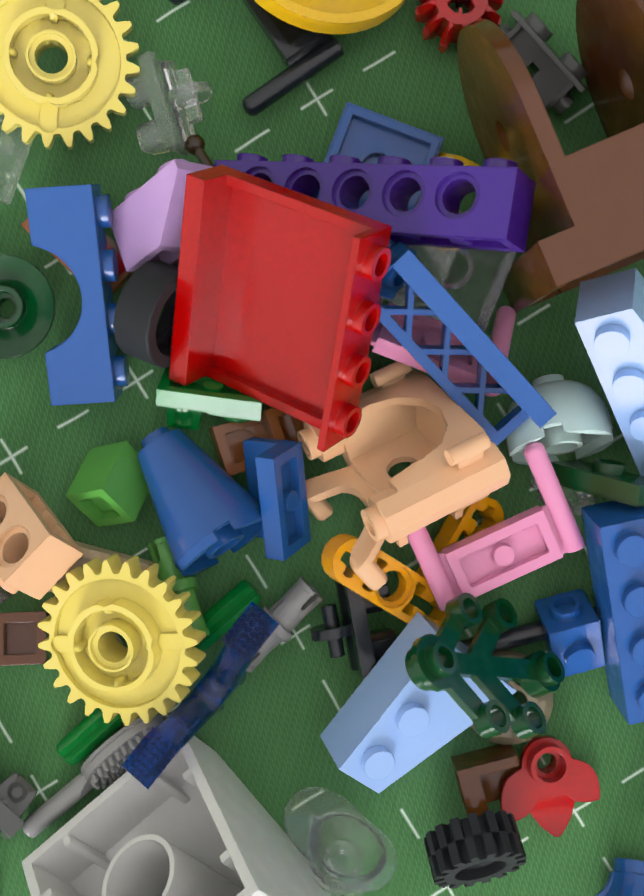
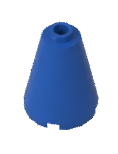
M162 427L151 432L142 440L141 445L143 449L137 457L175 567L179 569L182 576H192L219 563L216 557L230 549L234 554L263 531L260 504L181 429L170 431L168 427Z

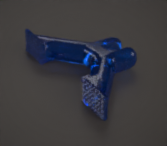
M251 602L221 641L225 645L204 677L188 697L160 725L152 727L121 766L149 789L178 752L213 715L224 709V703L240 685H243L246 680V670L279 623L257 604Z

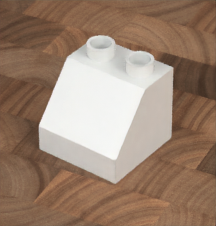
M182 726L174 730L22 861L31 896H332L319 871L217 752Z

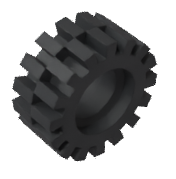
M488 810L478 816L474 812L467 814V818L461 820L458 817L450 819V824L441 823L437 825L435 831H429L423 840L434 883L442 888L447 886L449 888H458L462 884L465 887H470L482 881V884L491 882L490 879L494 877L500 879L507 876L506 872L518 870L519 866L524 865L527 859L514 815L512 813L507 814L506 811L502 810L495 814L493 810Z

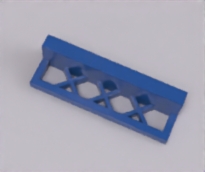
M401 241L390 249L391 263L387 273L394 268L406 281L405 306L380 305L381 316L379 321L457 405L484 429L496 446L529 417L539 428L545 425L557 414L416 256ZM414 292L417 293L427 306H414ZM391 315H404L403 328ZM413 315L438 316L443 322L441 345H418L412 339ZM451 332L463 345H450ZM428 355H440L439 367ZM450 355H473L478 360L476 383H453L448 378ZM487 371L499 384L486 383ZM463 393H475L474 405ZM485 393L509 394L518 404L495 426L483 415Z

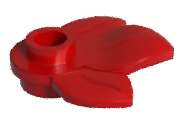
M540 736L531 740L524 747L520 757V767L504 780L500 793V809L506 811L507 814L512 813L515 821L521 820L530 813L544 830L555 837H560L571 819L575 801L593 802L600 799L598 777L588 763L572 758L569 749L560 740L552 736ZM545 753H550V764L545 768H538L537 761Z

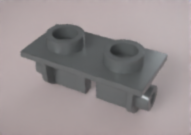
M513 10L510 14L517 20V25L511 29L505 23L500 29L512 42L525 66L528 68L534 63L540 69L532 76L541 100L548 112L554 109L558 115H561L574 103L575 100L569 93L575 87L581 93H586L589 90L581 81L588 72L568 50L560 57L552 49L547 41L554 34L533 11L525 18L520 12Z

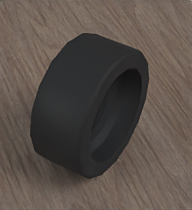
M161 260L143 264L133 272L124 285L115 309L114 335L121 351L161 368L170 366L178 277L177 266ZM163 306H164V310H163L162 315H161V317H160V320H159V322H158V318H159L160 313H161V311H162V308H163Z

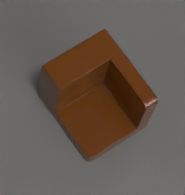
M497 744L451 756L466 814L476 812L477 816L482 815L484 811L489 810L488 802L500 800L504 780L520 765L518 755L512 745Z

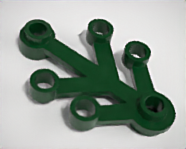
M462 593L449 600L445 607L446 616L436 635L426 634L416 639L405 656V667L411 681L424 691H446L472 720L478 734L485 739H491L506 733L510 726L515 735L522 740H527L544 733L546 730V719L541 708L532 701L520 704L500 680L519 682L529 696L540 698L556 691L564 680L565 670L561 660L554 653H545L543 651L534 652L521 659L491 656L500 635L517 625L518 618L513 605L508 600L499 598L481 609L477 599L469 593ZM482 620L467 652H455L454 650L463 630L478 624ZM462 677L470 678L486 695L489 701L483 703Z

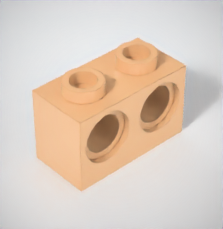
M4 472L0 477V586L11 594H15L19 590L40 600L84 553L39 492Z

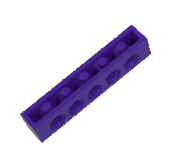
M252 153L237 154V160H215L214 166L225 165L313 197L320 189L317 199L392 226L390 239L397 242L401 241L405 245L510 252L526 251L536 183L518 168V163L512 160L487 158L483 160V166H463L464 163L457 159L432 157L429 160V165H413L411 161L405 158L380 156L377 164L362 163L361 160L346 155H331L328 162H314L313 159L298 154H284L281 161H268L266 157ZM369 190L367 201L359 207L361 196ZM421 190V198L418 204L408 211L410 198ZM476 192L475 201L471 208L459 214V207L463 198L469 193Z

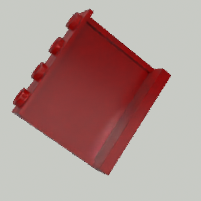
M225 165L186 174L169 379L186 386L207 376L320 429L317 449L325 452L343 439L351 437L357 430L362 418V409L359 407L362 386L371 369V359L368 357L372 333L376 329L381 316V307L378 304L381 283L391 263V250L388 246L392 226Z

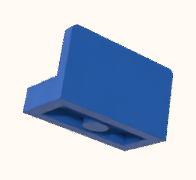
M251 437L243 442L248 493L260 504L263 531L257 537L264 538L266 558L285 561L311 541L302 442Z

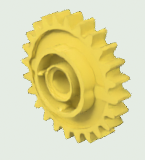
M0 0V115H5L1 129L6 134L11 133L17 127H22V141L27 145L32 142L37 134H40L47 150H51L56 137H62L70 150L74 147V137L76 134H82L90 144L93 143L94 135L92 128L96 125L107 132H111L112 127L107 117L108 114L114 113L125 117L127 112L119 98L121 96L135 97L136 89L125 80L126 78L140 75V67L127 61V58L139 53L138 43L123 40L132 31L131 21L116 22L114 20L120 11L118 1L102 5V0ZM58 48L68 55L67 64L62 71L51 74L39 68V57L46 49Z
M118 554L111 555L103 560V563L96 557L85 563L83 568L78 566L66 574L67 579L62 580L51 588L55 596L42 605L50 615L38 622L37 627L49 633V636L38 643V648L52 653V658L43 664L44 669H57L60 675L53 685L55 688L65 685L70 687L71 692L68 696V703L71 704L80 698L85 701V715L87 716L97 708H100L103 712L104 723L107 724L118 714H120L125 726H129L138 716H140L145 724L149 723L158 712L165 716L176 705V702L180 703L190 692L188 686H191L201 674L195 666H198L206 657V653L194 646L206 637V632L194 629L191 626L201 615V612L185 609L184 604L188 601L191 593L189 591L180 594L173 592L172 589L177 578L175 575L168 577L164 581L159 580V564L157 563L142 571L138 556H133L124 562L123 565ZM115 632L126 640L128 648L119 643Z

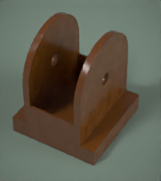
M577 0L576 32L581 64L588 72L585 76L586 83L607 139L567 156L563 152L534 81L506 34L495 23L487 19H481L464 26L459 33L457 57L460 80L472 127L484 159L502 158L512 160L518 163V168L536 183L526 251L498 276L510 306L516 313L577 288L582 281L605 276L644 259V0Z

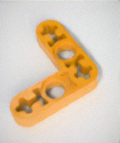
M486 497L464 508L462 517L458 519L449 514L433 542L437 553L442 552L441 549L458 542L460 534L465 535L464 538H467L504 521L502 506L495 499ZM475 510H479L478 514L483 518L479 526L476 525L477 522L472 518ZM347 533L338 534L331 538L324 546L321 554V564L324 572L330 578L406 624L419 612L440 627L446 616V611L439 609L420 566L417 572H415L382 550H379L374 561L385 574L389 571H395L399 578L397 590L393 595L382 598L378 590H371L352 568L347 567L341 561L345 551L351 553L358 537ZM413 595L429 602L433 606L429 616L409 603Z

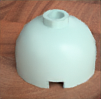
M560 374L544 375L533 381L534 389L557 414L541 428L529 417L506 437L509 456H512L513 462L528 465L523 453L524 448L533 442H541L544 445L552 462L559 461L556 455L575 451L576 460L603 451L613 444L614 441L611 417L601 397L591 387L578 381L564 380L563 375ZM515 401L510 405L507 415L518 406Z

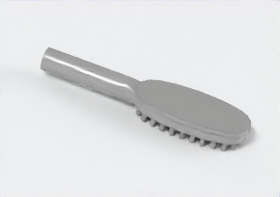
M158 713L146 724L139 717L129 726L123 727L106 740L83 763L81 774L73 778L23 820L25 823L22 826L24 833L31 838H35L83 798L93 787L99 790L100 783L102 789H106L107 780L109 785L113 784V780L120 778L123 773L127 772L136 762L149 753L153 747H156L159 744L158 740L162 742L167 737L162 715Z

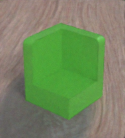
M127 440L90 449L65 496L98 528L135 522L149 493L137 457L139 453Z

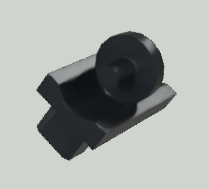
M335 581L342 621H339L335 603L321 606L324 624L310 629L312 641H327L330 658H338L345 655L342 640L345 637L350 669L359 671L360 676L363 678L370 673L396 640L397 636L395 630L390 627L370 631L367 614L384 610ZM387 583L378 589L382 598L390 596Z

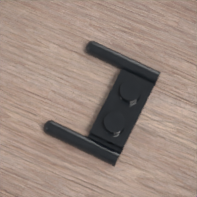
M186 0L169 1L174 5H180ZM242 0L283 61L289 66L243 99L242 106L244 111L250 116H256L342 57L344 52L339 42L331 34L316 33L290 25L263 9L254 0Z

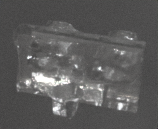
M152 51L137 56L140 75L129 77L125 80L136 89L135 97L125 98L131 107L137 109L151 105L155 119L137 126L136 134L141 150L152 155L171 151L186 156L190 155L186 151L185 141L187 137L195 134L192 124L204 120L200 105L210 100L213 96L210 84L204 81L193 82L189 68L176 70L174 62L170 60H157L155 53Z

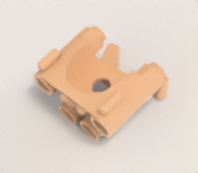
M398 361L369 374L374 388L361 393L359 407L362 409V418L357 430L351 437L343 439L325 452L317 449L320 429L304 422V429L297 432L298 440L302 442V450L309 460L318 458L326 462L342 454L348 466L305 480L308 510L318 521H325L333 513V507L326 500L327 498L340 493L359 497L367 507L361 510V517L365 527L350 553V565L357 576L374 591L380 589L387 582L385 572L374 561L384 540L390 544L396 542L399 547H402L409 543L407 535L448 514H451L455 519L462 517L464 508L488 497L491 492L507 485L511 476L505 457L496 444L491 442L484 429L429 376L421 374L419 371L412 369L411 366ZM410 462V466L395 476L390 477L388 475V471L395 464Z

